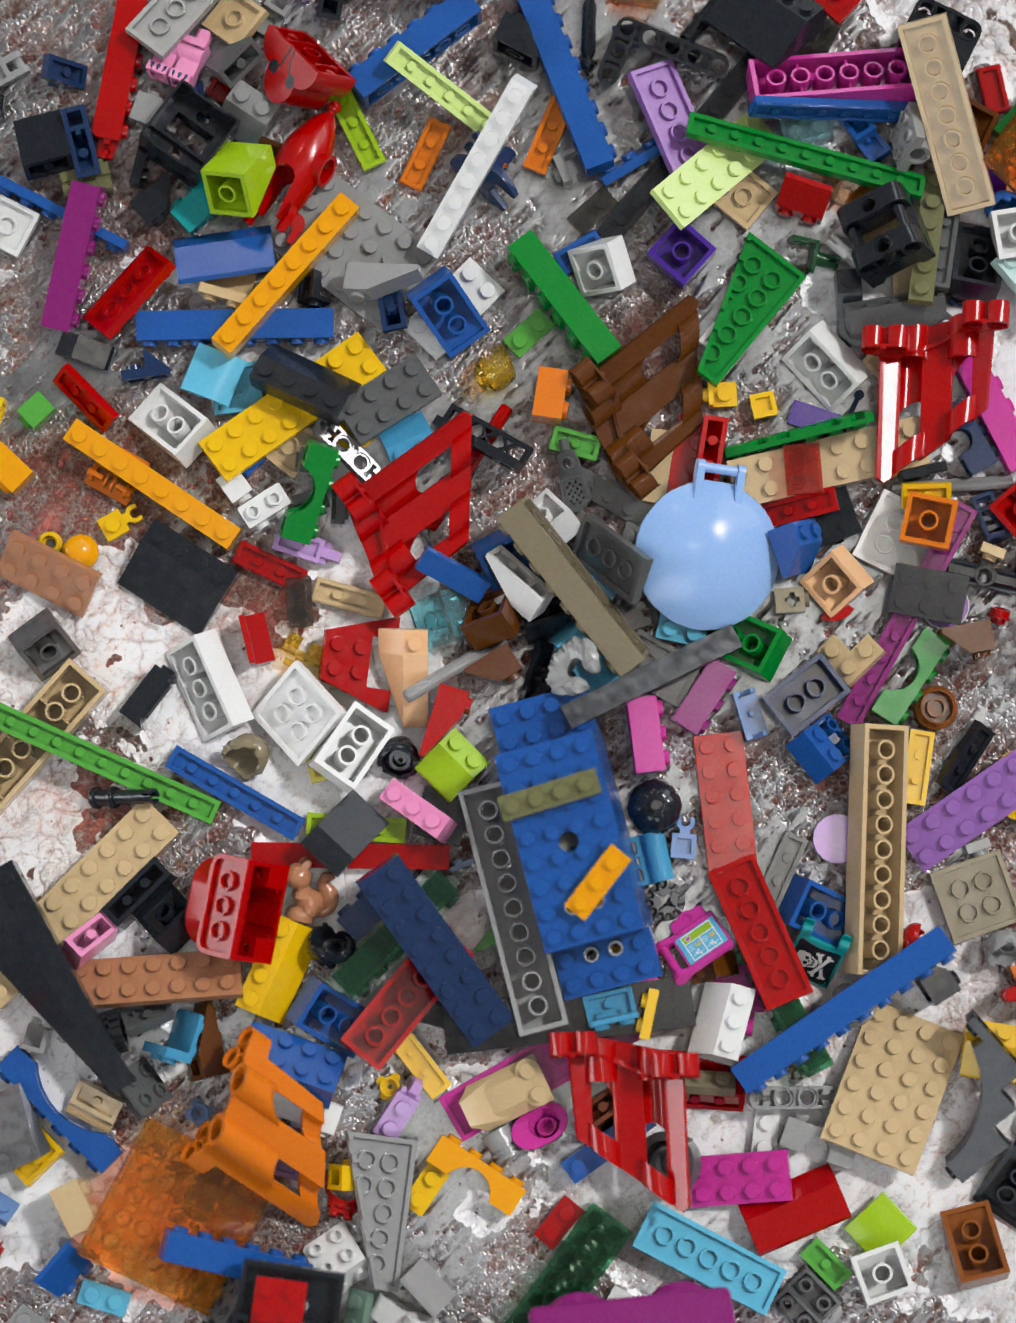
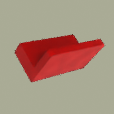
M260 612L248 616H238L250 665L254 666L275 661L265 613Z

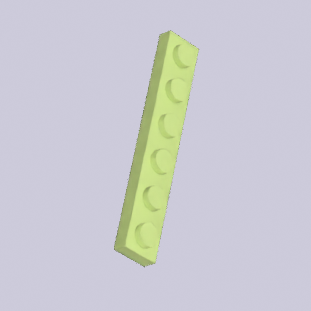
M397 41L383 61L474 132L477 130L482 131L491 112L403 43Z

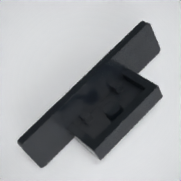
M539 639L536 640L518 701L551 692L552 688L545 679L549 672L548 666L554 649L553 644Z

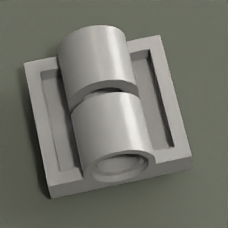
M908 102L905 110L901 111L895 128H892L889 134L897 171L907 172L911 164H922L931 155L919 107L916 102Z

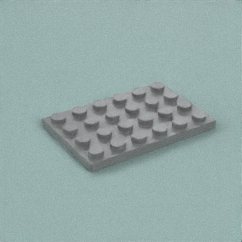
M334 174L325 187L316 188L308 202L300 210L299 214L305 219V227L291 245L285 242L291 226L284 233L275 230L272 234L274 252L283 257L335 197L342 192L360 207L359 216L311 270L315 269L322 272L321 283L323 289L383 333L378 299L354 302L349 300L344 292L343 284L347 262L419 264L425 279L442 257V254L436 259L416 247L420 241L418 236ZM420 282L403 288L405 303L408 301V298L405 295V293L413 287H415Z

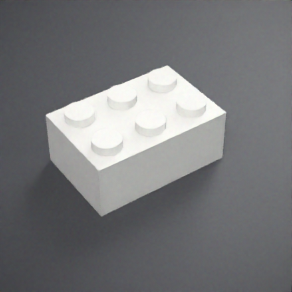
M353 701L346 707V715L326 737L307 764L347 794L355 790L395 731L394 728L356 701Z

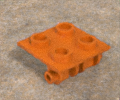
M125 450L126 452L131 454L133 457H135L148 467L150 466L151 463ZM97 462L94 463L93 467L90 466L86 473L85 484L125 506L128 505L136 491L130 484Z

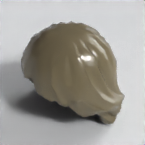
M245 733L236 739L228 741L223 746L221 755L226 763H229L230 768H233L244 780L248 781L250 778L263 773L270 752L262 738L255 734Z

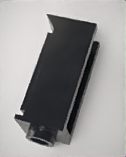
M155 664L119 712L143 729V719L145 721L169 692L173 686L171 682H177L173 678L175 673L164 664L161 668Z

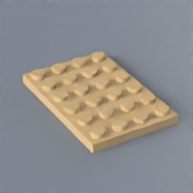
M890 1005L882 1009L877 1006V1011L873 1018L859 1029L819 1139L914 1176L959 1054L963 1035Z

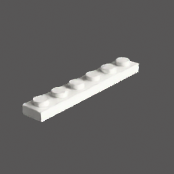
M763 1034L762 1046L778 1035ZM784 1076L777 1081L773 1077L766 1082V1085L783 1086ZM783 1090L780 1091L776 1097L777 1102L780 1105L782 1102ZM758 1093L756 1096L758 1105L760 1100H770V1096ZM755 1109L750 1152L777 1149L781 1109Z

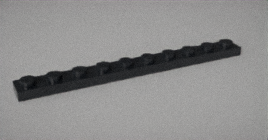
M746 52L696 113L723 120L748 91L746 82L748 59L757 58ZM661 154L596 230L601 238L622 235L624 238L655 201L649 192L670 175Z

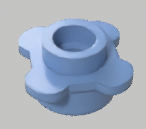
M195 1098L192 1100L190 1109L185 1111L184 1116L187 1120L195 1122L197 1127H200L210 1115H213L214 1108L211 1105L207 1106L202 1103L200 1098ZM198 1110L202 1112L201 1115L197 1114Z

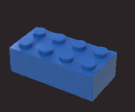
M254 1021L252 1027L272 1041L267 1058L323 1102V1108L329 1109L348 1054Z

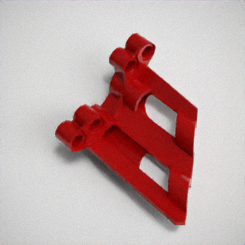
M994 299L988 302L965 300L962 302V313L952 316L948 322L932 326L926 324L910 326L895 324L887 327L880 325H865L862 327L861 352L879 356L875 478L882 484L896 477L910 463L916 460L921 461L949 441L951 435L968 422H973L988 409L994 332L1009 328V301ZM968 357H972V395L952 408L953 376L963 361ZM920 402V433L898 447L899 414L908 405Z

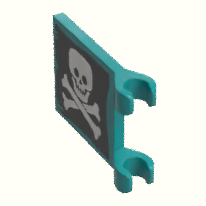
M807 917L793 945L809 981L827 989L843 957L850 948L852 937L843 934L837 947L811 936L816 920Z

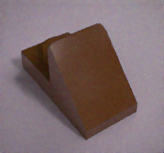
M728 950L696 972L690 978L691 986L739 975L734 950Z

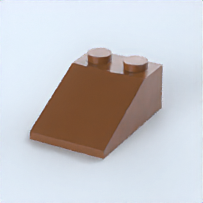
M989 1200L941 1211V1221L959 1291L1008 1279L1010 1269Z

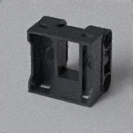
M918 0L907 23L946 12L963 72L981 36V25L976 20L935 0ZM922 7H925V8L929 9L931 15L927 14L928 11L925 10V9H921V10H918V9H919V8H922ZM971 29L975 33V37L971 31L968 30L966 33L963 30ZM900 37L895 47H902Z
M182 79L140 132L138 148L145 156L191 188H196L202 181L200 170L228 141H232L239 132L241 120L219 108ZM205 117L209 122L202 124L197 121V118ZM177 118L206 141L209 140L211 142L201 156L167 133ZM171 154H176V155H178V156L180 157V160H178L176 157H174V156L171 155Z
M898 181L885 183L837 210L842 231L851 240L854 249L851 256L857 273L872 288L883 284L888 277L917 262H926L936 257L917 202ZM895 218L898 219L899 227L878 235L865 243L863 235Z

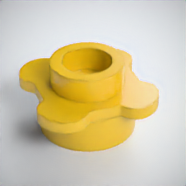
M392 1073L388 1077L379 1076L377 1078L376 1084L380 1087L381 1092L379 1096L382 1100H388L389 1097L393 1096L396 1089L400 1088V1075L398 1073ZM388 1084L392 1085L391 1089H388Z

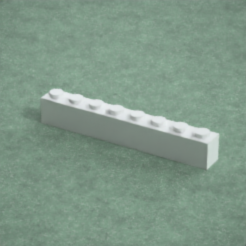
M517 73L511 78L416 247L436 259L444 252L537 89V85Z

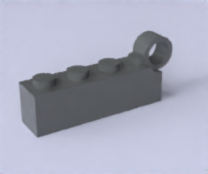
M934 291L932 306L908 304L909 293L843 304L845 332L851 339L856 341H862V327L865 325L887 327L895 324L906 326L926 324L932 326L940 324L943 320H949L952 315L946 312L945 295L940 291Z

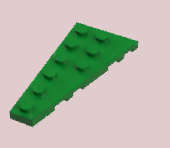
M751 232L748 233L697 370V374L715 388L807 277Z

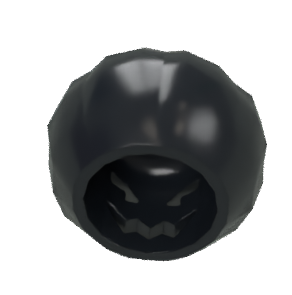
M656 779L646 780L634 787L629 795L627 804L629 818L635 827L644 833H665L677 824L682 810L681 797L674 786L666 781Z

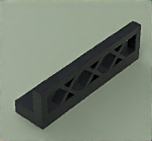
M451 403L443 417L436 415L432 423L439 429L450 421L454 412L460 414L462 411H467ZM472 414V426L481 425L484 435L477 437L472 434L471 448L519 475L534 449ZM502 437L504 446L496 448L490 444L489 438ZM520 447L525 452L520 460L510 455L509 450Z

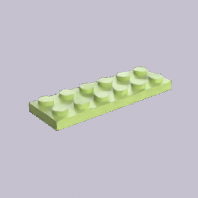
M748 111L734 122L774 134L761 118L749 117ZM707 144L649 193L678 228L682 230L766 159Z

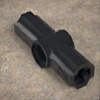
M952 558L946 569V572L970 576L969 585H974L979 589L986 588L1016 596V573L955 558ZM979 571L988 572L990 576L988 583H983L979 580Z

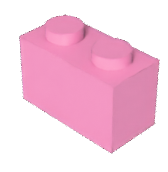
M100 911L64 939L63 948L71 963L77 969L81 968L115 941L118 927L103 911Z

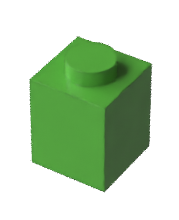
M39 391L17 409L21 415L18 420L27 430L32 427L36 432L58 413Z

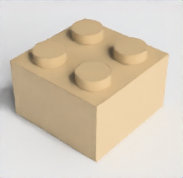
M83 1176L49 1192L70 1238L104 1221L102 1218L105 1215L99 1201L95 1203L91 1195L94 1192L93 1187L88 1179L84 1180Z

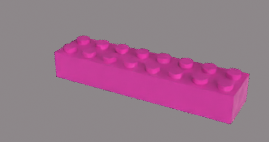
M902 47L790 56L774 70L758 59H748L746 82L750 103L755 95L917 102Z

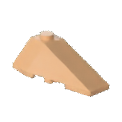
M378 628V654L403 727H427L428 693L412 702H408L403 696V691L428 676V628Z

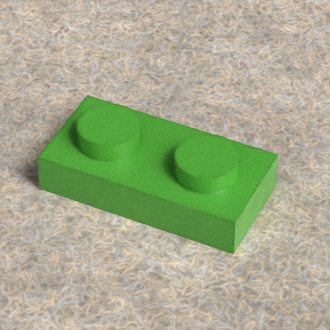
M538 307L503 340V343L520 360L555 327V324Z
M555 425L549 450L559 453L561 449L558 440L567 438L570 449L576 451L578 458L592 462L597 461L601 446L597 436Z
M817 1236L799 1253L834 1291L853 1274Z

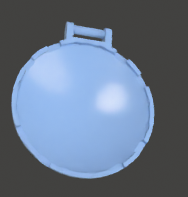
M697 458L692 483L680 486L663 495L655 502L656 504L649 513L645 515L639 527L635 546L654 559L643 593L654 608L678 625L697 630H716L730 624L734 625L756 611L765 601L774 585L779 565L767 531L775 528L762 506L744 491L745 465L738 464L735 467L709 463L705 459ZM705 472L734 476V483L704 480Z

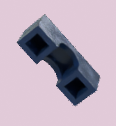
M962 397L952 402V408L963 401ZM975 420L968 422L955 431L966 434L970 441L969 449L958 457L969 478L978 475L998 462L996 457L999 454L992 443L988 444L985 439L986 431L980 422L976 423Z

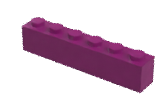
M71 180L40 326L68 333L74 332L75 328L79 327L81 314H78L80 304L84 303L86 297V290H83L84 284L91 274L89 261L90 257L94 256L97 246L94 238L102 224V218L99 215L101 208L105 207L107 201V193H104L105 187Z

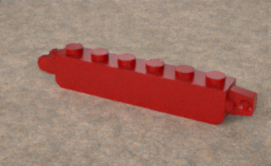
M117 0L91 130L98 141L99 159L113 161L118 146H122L123 139L127 140L129 135V125L126 124L134 101H131L132 93L137 92L139 78L136 77L137 68L141 69L143 54H140L142 44L128 35L125 28L149 3L148 0Z

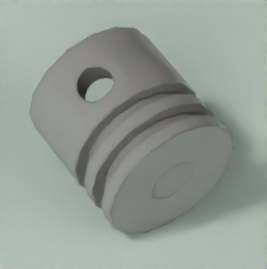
M508 1123L482 1137L489 1151L494 1153L492 1155L493 1158H497V1164L523 1150L514 1143L511 1136L512 1129Z

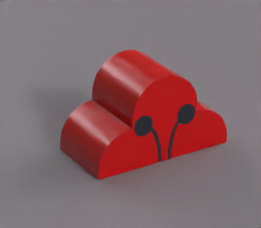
M268 25L264 36V53L269 64L265 72L264 88L271 102L319 110L326 105L330 96L342 97L351 91L356 79L308 32Z

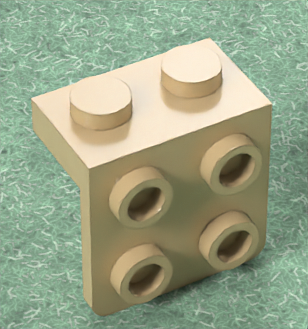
M258 273L206 280L204 282L200 281L199 295L207 302L216 303L219 301L226 303V306L229 308L237 309L253 291Z

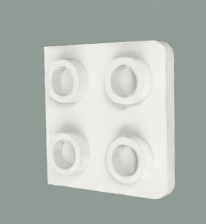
M343 1222L338 1223L303 1248L309 1263L314 1265L313 1268L346 1273L343 1293L356 1282L364 1280L369 1276L366 1256L361 1251L347 1225Z

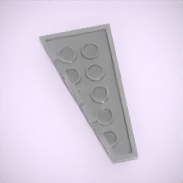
M344 1131L371 1289L398 1292L418 1141Z

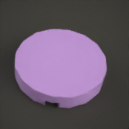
M833 814L824 817L814 829L812 843L815 851L822 859L830 863L841 864L847 862L848 816Z

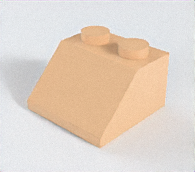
M843 544L829 552L799 580L830 618H833L875 582Z

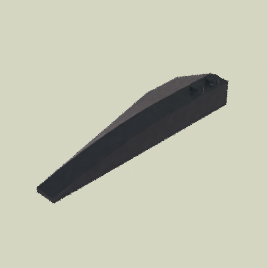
M13 860L0 866V972L114 1094L135 1082V1079L19 865Z

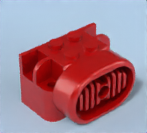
M217 854L215 857L203 861L193 875L185 912L186 931L189 937L196 943L198 950L204 954L229 960L271 965L290 866L228 854Z

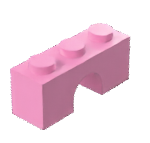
M392 778L379 797L387 805L408 818L442 844L446 843L459 825L395 778Z

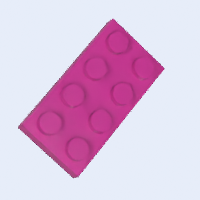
M788 1149L702 1155L701 1172L691 1188L693 1207L793 1200Z

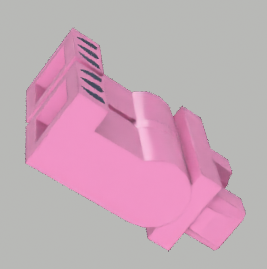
M199 28L195 37L188 34L164 61L154 55L153 59H149L146 65L149 78L167 85L171 83L172 87H176L183 79L195 87L206 60L211 54L209 45L212 36L210 31Z

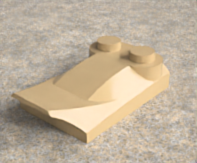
M531 1054L465 1086V1091L459 1100V1104L471 1129H481L488 1132L555 1100L534 1054Z

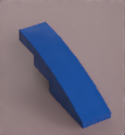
M837 120L865 159L880 162L892 154L891 148L879 135L877 127L873 122Z

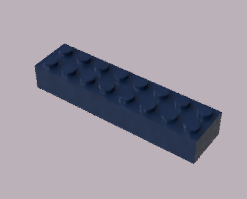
M394 853L355 881L473 1048L515 1019L397 853Z

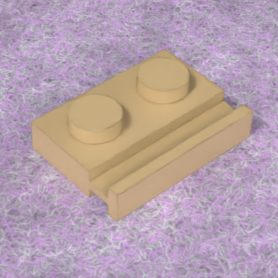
M81 1078L65 1112L109 1134L126 1100Z

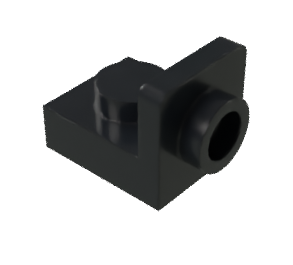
M315 269L311 270L298 285L297 303L306 306V308H323L330 305L331 299L320 295L322 272Z

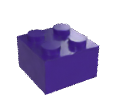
M673 223L647 252L646 259L681 290H684L712 259L717 248L691 225L688 224L684 229L680 230Z

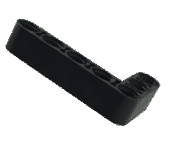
M624 16L616 24L599 66L597 76L604 85L614 84L622 73L633 43L713 77L725 75L730 64L728 58L719 52L633 16ZM624 21L632 22L634 25L633 33L625 34L621 29V24ZM652 30L656 33L657 40L655 43L650 44L644 40V33L646 31ZM669 40H676L679 43L680 48L678 52L670 53L667 50L666 44ZM614 44H621L625 48V54L622 57L613 55L612 47ZM697 49L702 53V60L695 63L689 59V52L691 50ZM721 59L725 63V69L721 72L714 71L711 67L712 61ZM605 67H612L615 70L616 75L614 79L608 80L604 78L602 72Z

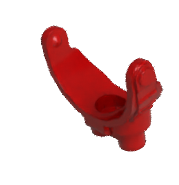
M326 1172L325 1192L328 1197L327 1207L330 1208L328 1216L338 1218L339 1215L343 1216V1220L352 1221L353 1213H356L358 1209L356 1198L353 1200H342L333 1195L330 1189H327L328 1172Z

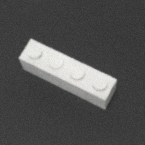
M275 1091L273 1102L278 1119L280 1121L282 1118L290 1120L291 1126L301 1129L302 1109ZM331 1102L329 1109L323 1108L325 1124L321 1127L320 1136L328 1138L329 1134L335 1135L345 1106Z

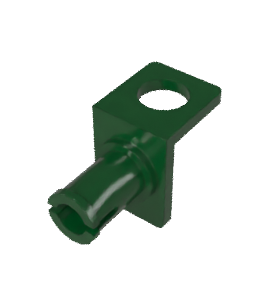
M799 235L788 237L787 242L810 247L805 268L806 276L813 274L816 266L833 271L838 269L839 263L836 262L840 261V256L819 252L820 240Z

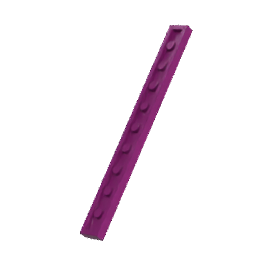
M959 501L949 552L928 549L919 567L945 572L978 511ZM896 613L892 614L877 642L887 653L853 685L851 692L836 716L837 718L850 725L862 723L919 618Z

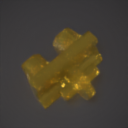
M294 632L290 633L285 642L281 641L278 647L280 651L294 657V661H302L319 669L322 646L312 642L306 654L298 650L304 638ZM286 657L283 664L290 667L294 661Z

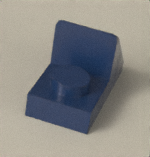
M50 53L44 54L41 79L47 80L50 87L85 90L88 66Z
M403 289L378 298L383 333L407 329L410 316L405 308Z
M144 348L142 350L145 367L141 368L139 364L126 366V370L121 371V378L124 384L173 377L171 369Z

